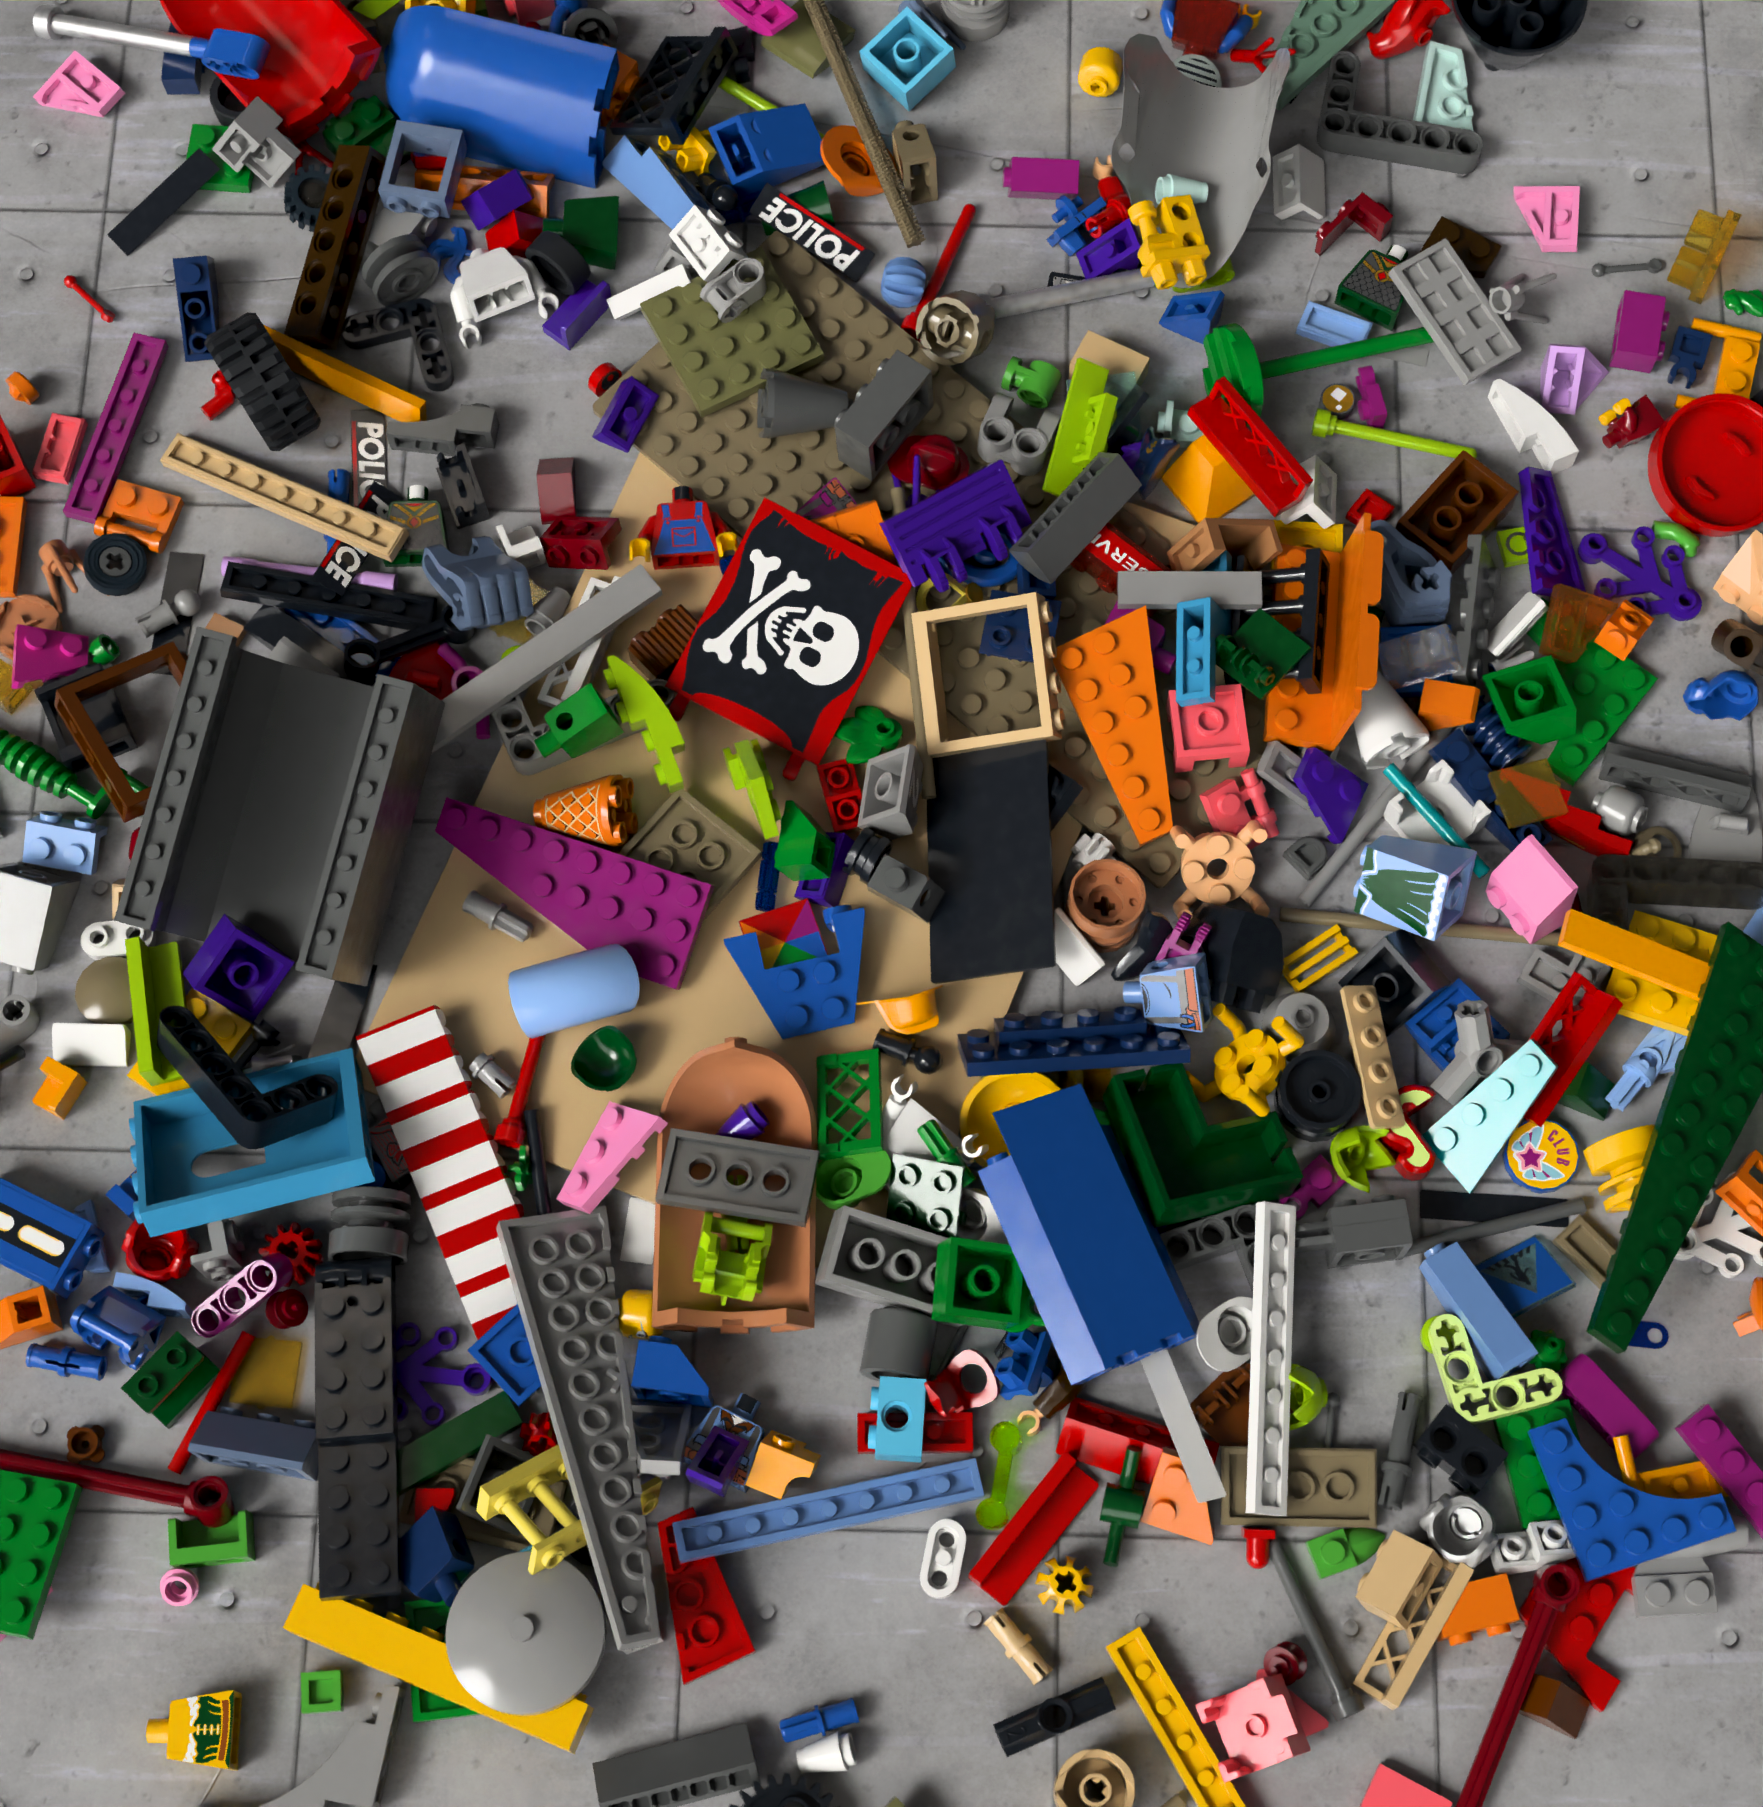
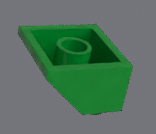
M1551 655L1482 675V680L1507 734L1541 745L1576 734V706Z

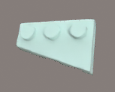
M1434 41L1429 42L1424 57L1413 116L1414 121L1473 131L1471 119L1474 115L1472 105L1468 103L1466 91L1468 81L1462 49Z

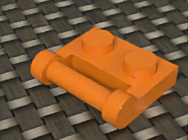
M117 479L102 515L96 519L94 534L96 536L112 533L127 535L140 545L149 547L150 551L161 554L166 548L184 502L179 496ZM117 518L157 530L153 533H148L117 524L115 521Z

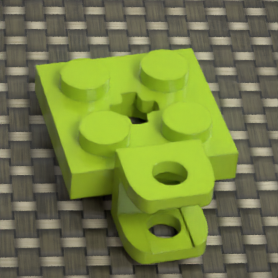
M757 738L750 740V743L748 739L734 743L736 754H732L730 747L722 749L734 788L739 790L746 787L749 801L765 840L778 836L779 832L776 821L781 820L782 817L777 801L773 799V783Z

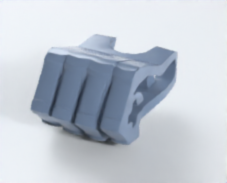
M1384 520L1371 522V530L1383 534L1387 539V544L1383 548L1382 588L1379 602L1390 627L1441 625L1449 610L1452 573L1442 560L1437 562L1424 548L1407 540L1388 522ZM1406 575H1415L1411 587L1407 583Z
M480 536L472 538L473 543L469 556L453 554L442 544L425 547L422 559L423 571L432 586L452 607V622L460 631L470 630L474 627L483 629L491 625H503L534 613L529 575L526 567L505 555L490 537Z

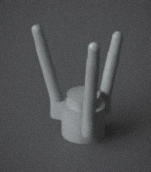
M1521 273L1502 285L1489 290V302L1492 310L1497 314H1504L1505 320L1517 319L1546 324L1548 322L1546 317L1518 312V310L1525 302V291L1555 280L1557 275L1551 273L1517 285L1526 278V275Z

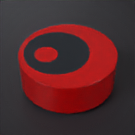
M603 363L590 375L588 388L600 398L622 377V373L612 363Z

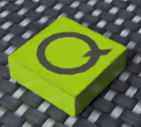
M1525 527L1498 531L1495 537L1504 568L1529 563Z

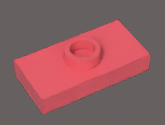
M52 413L32 471L35 479L68 485L88 426L85 419Z

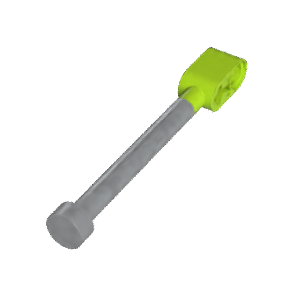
M1228 258L1214 276L1200 285L1191 288H1177L1173 286V291L1186 293L1228 283L1235 276L1231 258ZM1139 268L991 299L988 292L976 295L994 309L995 319L1145 289L1154 287L1156 284L1152 277L1143 278Z

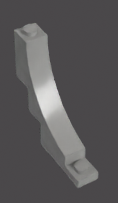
M384 1684L383 1692H377L373 1703L372 1716L377 1717L375 1724L354 1720L342 1742L315 1773L281 1797L259 1807H331L332 1802L358 1807H380L406 1690Z

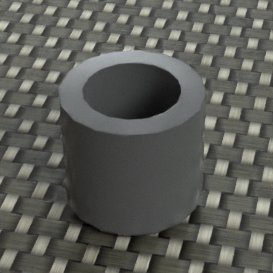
M886 1306L874 1309L870 1313L860 1373L879 1382L880 1376L926 1379L927 1382L938 1324L925 1313L912 1308Z

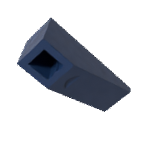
M207 255L174 258L173 266L185 362L214 360L204 344L207 336L219 329V301L214 258Z

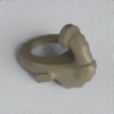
M1654 826L1636 834L1634 838L1635 846L1630 850L1627 859L1631 864L1647 867L1651 873L1657 875L1664 870L1673 868L1679 863L1682 857V847L1673 832L1661 826ZM1654 835H1662L1670 840L1674 849L1671 859H1662L1655 854L1661 851V843L1657 838H1652Z

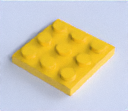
M1638 910L1634 911L1627 930L1709 963L1718 936ZM1613 968L1605 993L1616 997L1623 1003L1617 1014L1688 1036V1023L1690 1017L1695 1015L1699 1001L1616 968Z

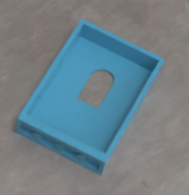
M353 1048L245 1074L261 1094L312 1075L323 1074L330 1076L338 1084L334 1117L326 1124L264 1147L266 1163L211 1177L196 1176L192 1172L194 1161L203 1153L237 1145L238 1143L192 1088L134 1101V1117L129 1118V1127L136 1144L130 1147L133 1164L137 1168V1173L132 1174L134 1191L138 1196V1201L133 1202L137 1223H144L150 1237H155L375 1182L363 1077Z

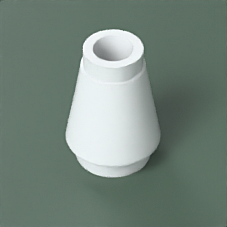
M837 1731L802 1749L796 1750L797 1762L802 1774L807 1772L848 1771L849 1766L857 1764L856 1748L850 1733L841 1734L840 1731Z

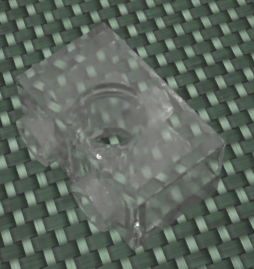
M1447 624L1379 643L1378 653L1383 676L1394 689L1423 682L1425 678L1433 679L1463 670L1456 636Z

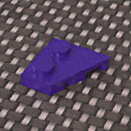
M1316 747L1307 748L1293 780L1301 794H1304L1308 799V806L1314 816L1321 817L1330 832L1327 835L1329 841L1332 844H1340L1345 838L1369 784Z

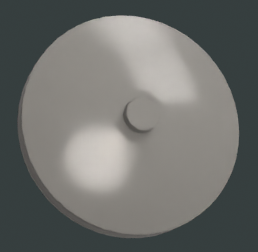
M531 1551L516 1552L498 1557L472 1574L457 1593L450 1608L446 1625V1648L449 1662L454 1674L465 1690L487 1707L501 1713L517 1716H532L555 1710L581 1693L591 1681L600 1665L607 1636L604 1609L597 1592L588 1579L565 1560H562L554 1568H545L532 1576L528 1571Z

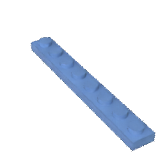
M976 1458L672 1522L681 1564L983 1499L984 1491Z

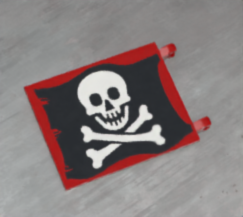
M764 497L665 685L666 688L677 693L668 709L676 722L682 719L690 701L703 706L791 752L792 755L783 769L782 776L790 781H794L805 760L816 766L820 764L912 587L907 574L903 573L900 567Z

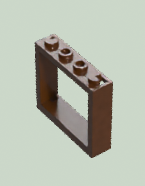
M173 641L56 690L54 704L56 710L124 823L144 815L152 786L137 793L134 792L81 702L165 666L169 668L180 686L188 656L184 651L180 652Z

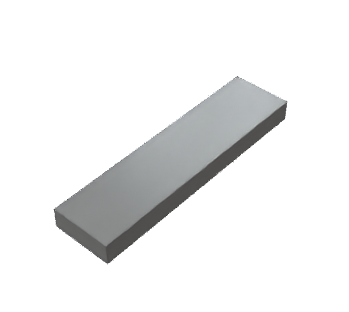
M1118 571L1117 574L1118 609H1139L1145 605L1146 609H1177V603L1207 597H1211L1221 609L1258 610L1262 608L1261 571Z

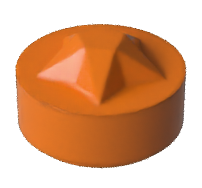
M14 371L5 380L9 386V394L16 401H23L31 405L39 398L37 389L21 373Z

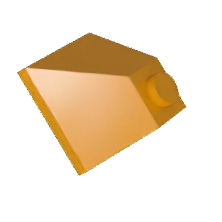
M1205 435L1193 441L1161 478L1198 524L1204 518H1223L1255 496Z

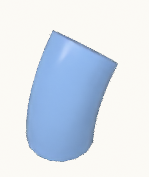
M609 944L520 968L509 973L508 979L509 994L516 1019L523 1032L531 1039L630 1012L636 1007L639 999L640 983L636 966L627 950L619 944Z

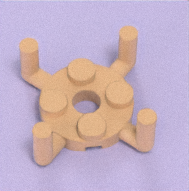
M1249 821L1237 835L1225 831L1206 832L1194 838L1179 825L1171 828L1170 835L1176 846L1184 848L1181 857V875L1187 887L1185 892L1173 904V910L1178 920L1184 911L1192 915L1189 908L1197 899L1209 904L1222 906L1241 897L1251 906L1255 914L1265 917L1269 915L1270 909L1264 899L1249 886L1255 873V864L1247 845L1253 839L1257 843H1262L1267 839V832L1259 821ZM1217 858L1225 860L1227 863L1226 870L1221 875L1212 876L1207 872L1208 864L1212 860Z

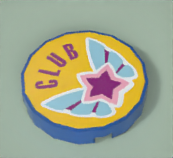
M1546 1119L1542 1127L1528 1120L1520 1124L1513 1135L1507 1140L1502 1155L1505 1170L1513 1182L1538 1194L1555 1192L1567 1185L1577 1171L1580 1158L1577 1142L1570 1131L1558 1122Z

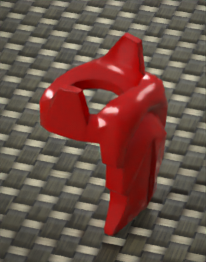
M973 1348L963 1350L952 1359L946 1369L939 1372L935 1380L924 1383L931 1404L938 1414L943 1417L953 1411L960 1413L965 1412L969 1408L985 1405L997 1399L1000 1394L999 1379L994 1375V1367L980 1351ZM977 1364L986 1372L987 1384L982 1392L972 1393L963 1386L961 1372L966 1365Z

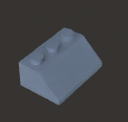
M220 1407L219 1413L206 1412L188 1446L189 1452L207 1463L317 1481L318 1442L315 1439V1423L310 1421L295 1420L294 1425L279 1423L280 1417L258 1413L257 1418L253 1419L242 1417L243 1411Z

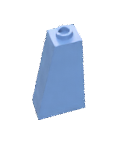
M1442 1242L1424 1253L1426 1259L1419 1266V1269L1447 1314L1454 1315L1462 1321L1474 1358L1489 1382L1508 1377L1525 1367L1538 1354L1537 1350L1458 1242L1448 1247Z

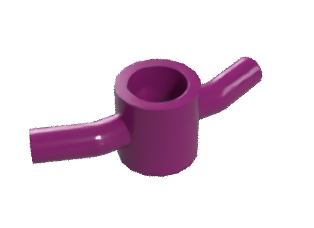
M444 643L439 647L437 653L455 670L451 679L453 692L482 673L481 669L469 666L448 643ZM489 715L476 723L477 739L485 740L491 737Z

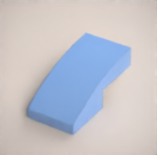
M120 1272L115 1273L113 1283L115 1289L130 1297L140 1298L143 1295L148 1296L147 1306L164 1316L191 1319L192 1309L169 1289L139 1276Z

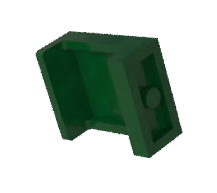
M176 1331L121 1389L147 1414L152 1413L165 1427L170 1429L213 1385L220 1369L200 1349Z

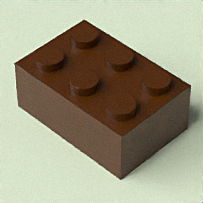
M1463 450L1397 521L1395 529L1407 540L1424 548L1437 562L1442 560L1453 575L1472 554L1471 549L1467 547L1468 534H1482L1485 540L1512 510L1519 491Z

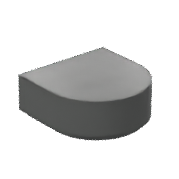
M1312 836L1298 839L1283 853V857L1307 881L1322 869L1328 855L1325 844L1320 839Z

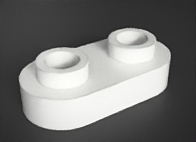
M114 920L103 921L86 927L81 935L80 942L86 954L94 960H100L105 957L127 958L125 939H129L132 932L140 931L139 937L148 947L155 946L156 933L155 931ZM97 935H104L102 942L98 944L93 943Z
M942 1519L934 1523L927 1536L920 1572V1584L923 1591L935 1599L949 1597L954 1593L959 1582L966 1546V1533L958 1522L951 1519ZM943 1534L953 1536L954 1544L951 1547H943L940 1544L939 1539ZM937 1572H942L947 1577L946 1583L942 1586H936L932 1582V1576Z

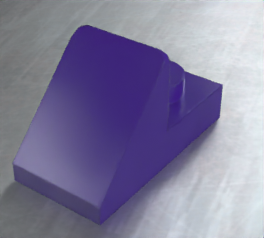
M1130 218L1126 219L1076 252L1085 279L1110 275L1119 268L1127 270L1137 269L1140 261L1137 253L1142 242L1135 225L1132 224Z

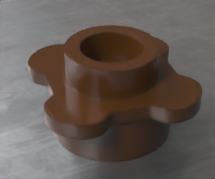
M93 1425L91 1428L74 1426L67 1432V1446L69 1450L67 1460L77 1464L87 1460H91L94 1463L101 1462L105 1457V1451L102 1449V1439L105 1436L104 1428L100 1425ZM85 1441L89 1442L88 1448L83 1447Z

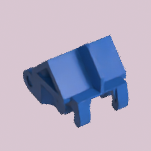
M109 1285L90 1298L86 1305L80 1304L73 1312L70 1324L72 1330L81 1336L84 1342L100 1351L105 1348L109 1341L120 1346L117 1351L119 1353L118 1357L123 1364L136 1371L143 1363L148 1352L155 1350L167 1317L146 1306L148 1296L143 1295L135 1300Z

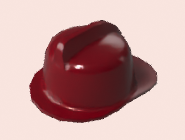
M940 434L908 437L887 462L890 472L896 478L905 483L913 484L914 456L920 455L921 486L932 490H942L968 476L970 467L968 457L964 451L956 446L950 438Z

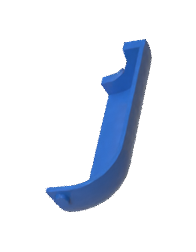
M415 6L406 9L398 16L390 43L384 52L387 103L389 111L395 116L396 121L401 120L463 130L467 145L465 156L467 158L512 169L517 168L520 171L555 174V179L596 189L604 168L602 162L606 158V127L600 126L603 108L609 109L612 92L620 69L617 48L441 6Z

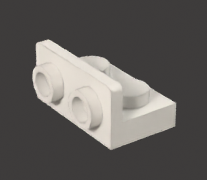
M694 205L670 232L669 236L703 281L709 282L718 277L733 259L739 261L743 258H748V256L741 248L743 242L737 235L726 229L723 225L726 221L718 211L713 208L706 210Z

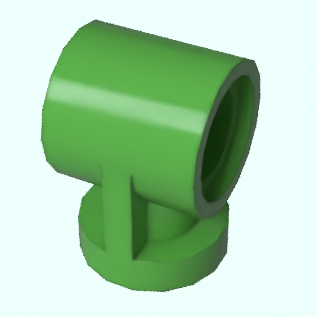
M1013 356L1005 370L1001 388L1011 391L1014 386L1018 387L1017 395L1024 403L1038 409L1047 408L1062 378L1061 372L1053 365L1041 360L1032 361L1029 368H1025L1022 366L1023 360Z

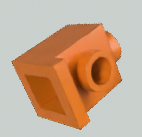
M1625 599L1607 621L1594 642L1624 662L1655 618Z

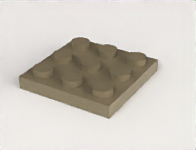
M684 789L674 792L618 853L715 886L704 920L762 857L761 850Z

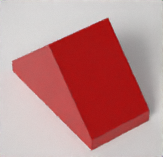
M513 210L485 233L488 251L504 247L512 256L517 255L526 258V249L542 232L543 218Z

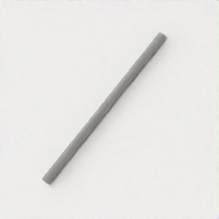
M1454 727L1431 732L1430 736H1428L1429 742L1419 751L1415 752L1401 769L1402 773L1410 781L1430 758L1431 755L1428 751L1445 739ZM1392 782L1297 898L1301 905L1307 908L1310 907L1384 815L1388 802L1400 793Z

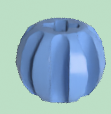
M897 257L890 260L883 272L881 282L882 298L889 305L897 308H910L917 305L922 299L925 288L926 271L924 266L910 257Z

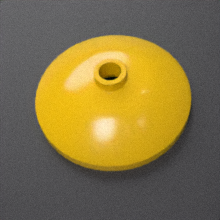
M1041 1072L984 1076L976 1082L963 1101L959 1117L962 1140L968 1135L979 1133L978 1137L973 1140L974 1149L978 1151L982 1145L988 1144L989 1146L987 1153L973 1157L974 1160L985 1168L988 1166L987 1160L1003 1152H1008L1011 1155L992 1114L993 1112L1061 1090L1060 1087Z

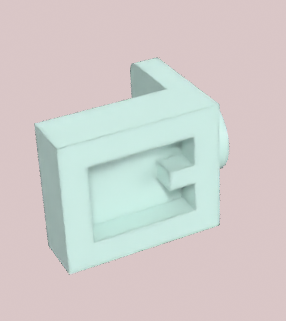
M1167 400L1165 412H1158L1157 432L1163 433V438L1177 439L1176 441L1180 443V447L1187 448L1193 441L1204 434L1187 415L1188 410L1173 409L1174 401Z

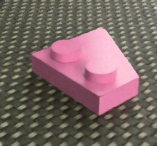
M74 50L37 91L33 98L41 106L104 118L123 97L125 92Z
M1514 186V200L1542 252H1577L1580 186Z

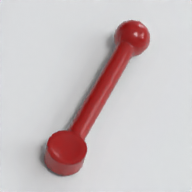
M68 275L64 278L65 286L73 288L101 314V319L108 323L113 322L116 315L102 307L77 283L75 276Z

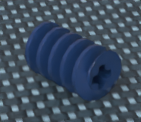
M1486 695L1479 696L1475 723L1466 724L1463 732L1467 736L1474 735L1472 744L1475 747L1483 746L1480 752L1482 757H1492L1489 761V766L1492 769L1503 768L1509 770L1518 764L1533 746L1529 743L1520 747L1518 743L1522 738L1506 733L1498 713L1492 712L1495 707L1492 700L1485 702L1484 698Z

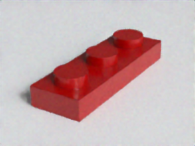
M952 1412L945 1417L938 1413H924L922 1454L973 1453V1412ZM857 1413L858 1454H875V1449H868L869 1425L877 1426V1413ZM889 1413L886 1417L887 1424L893 1428H901L908 1421L905 1413Z

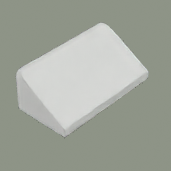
M1527 592L1489 633L1487 650L1497 659L1504 658L1548 611L1547 604L1538 596L1532 594V592Z
M1058 907L1054 911L1056 963L1073 984L1079 986L1104 966L1105 961L1063 910Z
M53 1023V1059L65 1066L128 1067L131 1031L126 1025Z

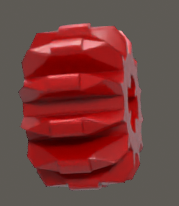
M293 1222L289 1232H287L285 1227L280 1224L277 1226L278 1236L274 1238L269 1233L265 1234L264 1238L270 1246L258 1248V1253L265 1257L271 1253L285 1255L288 1250L296 1252L298 1255L294 1260L288 1257L293 1267V1274L284 1287H290L294 1277L299 1285H305L306 1279L303 1274L308 1272L311 1276H315V1268L312 1266V1263L323 1262L324 1260L322 1254L316 1252L323 1244L320 1239H312L314 1231L310 1227L301 1231V1226L297 1222ZM266 1266L265 1271H269L268 1278L273 1280V1273Z

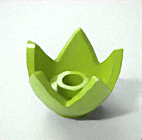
M1369 1125L1348 1128L1337 1134L1331 1143L1330 1154L1338 1176L1351 1186L1370 1193L1367 1171L1390 1167L1396 1164L1389 1151L1378 1140V1138L1386 1136L1389 1130L1371 1129Z
M1291 1363V1372L1288 1377L1291 1380L1290 1408L1294 1411L1290 1415L1289 1431L1296 1430L1313 1421L1328 1401V1391L1324 1380L1321 1377H1317L1310 1369Z

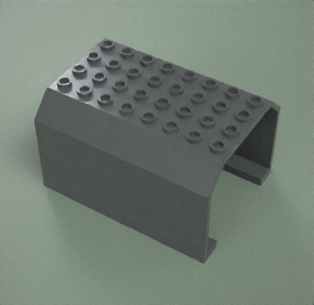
M197 626L114 921L205 942L225 913L254 930L295 962L293 966H296L295 970L331 980L367 986L445 702L415 683L377 674L373 687L285 664L237 647V638L232 635Z

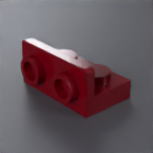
M558 516L540 537L548 566L550 568L608 570L611 566V561L607 548L622 531L619 518Z

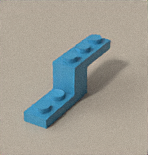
M1227 550L1224 551L1202 571H1232L1231 554ZM1211 597L1177 603L1176 702L1181 707L1215 702L1217 653L1215 639L1220 634L1225 636L1232 635V609H1221Z

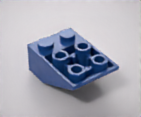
M805 103L739 114L708 128L731 185L738 193L739 202L760 193L766 183L774 187L824 165L820 151L822 140Z

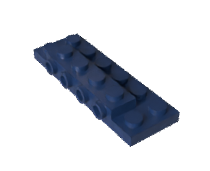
M1120 1006L1113 1011L1102 1012L1086 1008L1079 1010L1077 1013L1062 1014L1058 1011H1045L1037 1016L1010 1013L1006 1014L1004 1018H994V1032H988L984 1029H973L968 1031L967 1034H957L958 1050L967 1077L1191 1062V1049L1181 1029L1148 1024L1140 1009L1129 1006Z

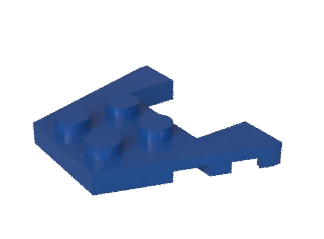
M864 907L831 915L839 953L765 969L756 932L724 939L725 947L782 1040L855 1023V1003H857L865 918Z

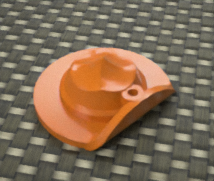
M839 125L828 130L821 141V156L829 172L845 188L846 192L857 197H867L883 193V188L857 127ZM889 151V154H890L889 157H891V160L893 161L892 164H894V167L896 168V165H895V162H894V158H893L892 154H891L890 151Z

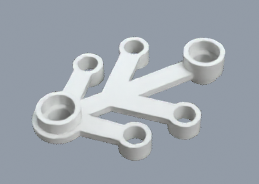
M1735 1172L1730 1173L1725 1179L1730 1177ZM1711 1188L1707 1195V1200L1704 1201L1685 1237L1687 1247L1679 1248L1674 1259L1686 1261L1695 1256L1718 1267L1719 1272L1726 1278L1738 1276L1744 1269V1262L1739 1255L1734 1253L1726 1255L1704 1243L1717 1238L1753 1255L1755 1262L1763 1266V1257L1760 1255L1763 1242L1739 1232V1230L1751 1227V1225L1739 1214L1732 1216L1734 1209L1722 1198L1711 1224L1697 1228L1704 1207L1708 1206L1714 1198V1192ZM1726 1260H1732L1736 1263L1737 1270L1735 1272L1729 1271L1726 1268Z

